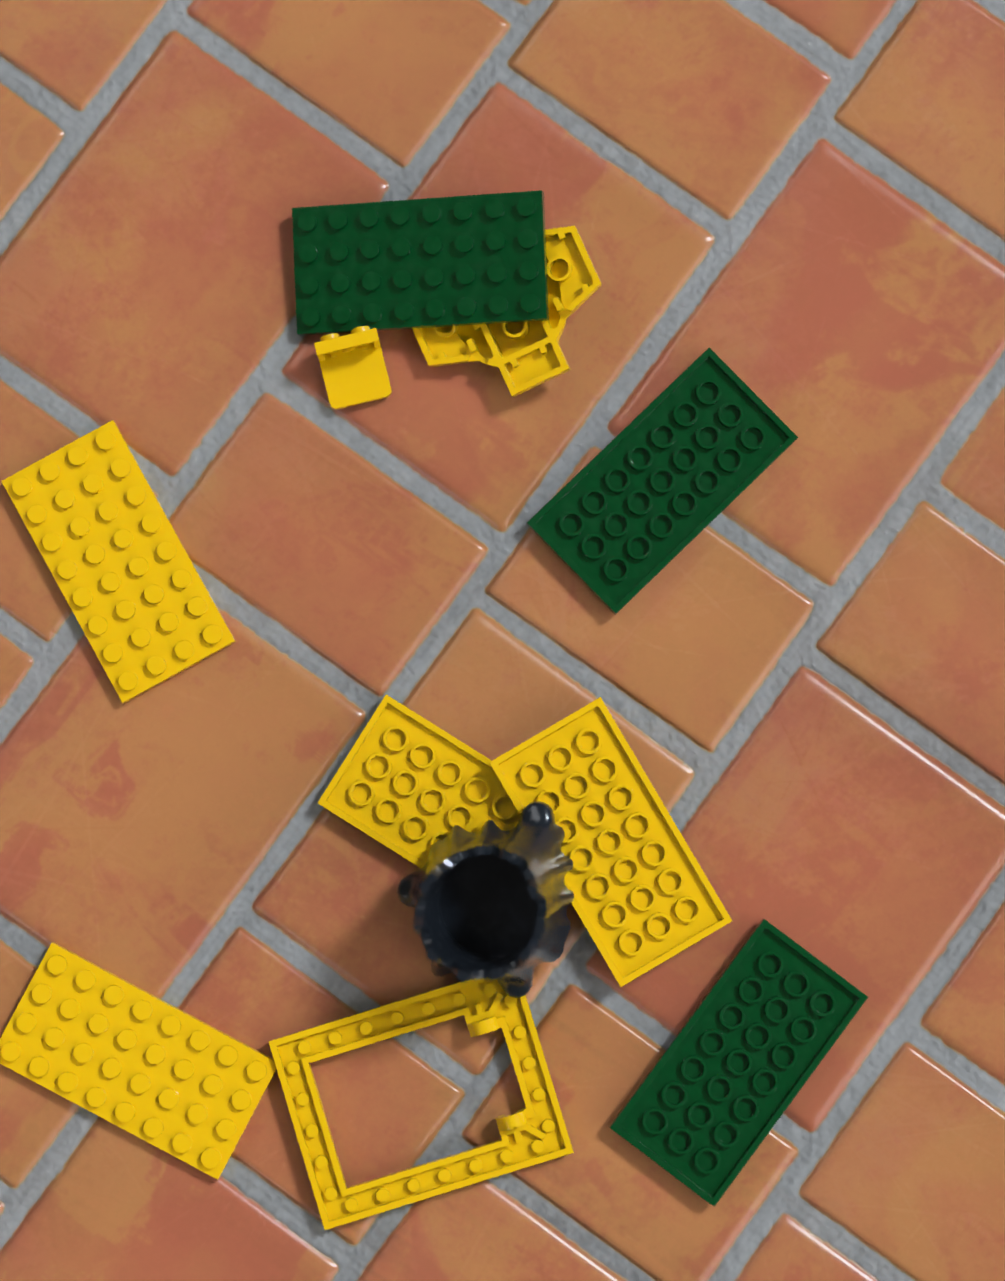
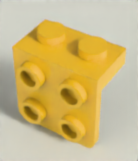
M360 326L352 329L349 335L339 337L338 333L328 334L320 337V342L314 343L329 403L333 409L338 410L387 398L391 395L392 389L376 328L370 329L369 326Z

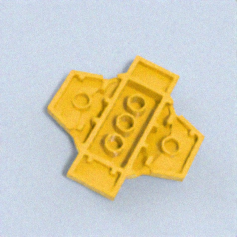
M576 226L545 229L549 320L412 329L428 366L435 367L480 361L491 367L499 368L512 397L570 371L571 369L559 345V339L563 333L566 320L602 286Z

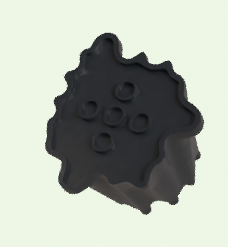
M535 801L524 807L518 824L509 831L501 830L490 819L485 822L480 831L474 833L464 830L459 825H455L446 838L431 845L424 867L407 875L400 881L397 889L398 897L403 904L415 908L414 930L421 936L427 952V958L432 961L431 969L435 976L454 973L463 982L471 979H497L506 994L519 998L530 991L533 985L535 968L541 963L556 961L562 955L565 940L571 928V922L567 917L566 910L574 899V893L565 886L564 877L572 869L573 861L562 853L561 844L564 840V830L556 825L553 810L545 802Z

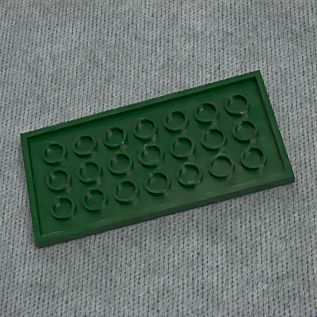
M542 190L292 208L296 327L299 336L351 333L352 329L360 326H369L370 329L376 328L377 331L549 320L544 192Z
M709 347L527 522V525L616 615L784 453L798 437Z
M762 919L609 1127L715 1207L862 1007L868 996L767 920Z

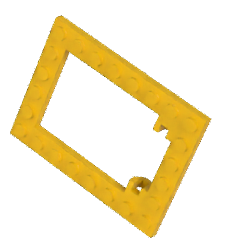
M497 979L460 981L269 1041L324 1230L574 1153L526 995L519 998L509 996ZM463 1015L470 1037L486 1034L502 1027L526 1108L517 1110V1113L505 1116L504 1114L495 1118L501 1140L347 1187L310 1063Z

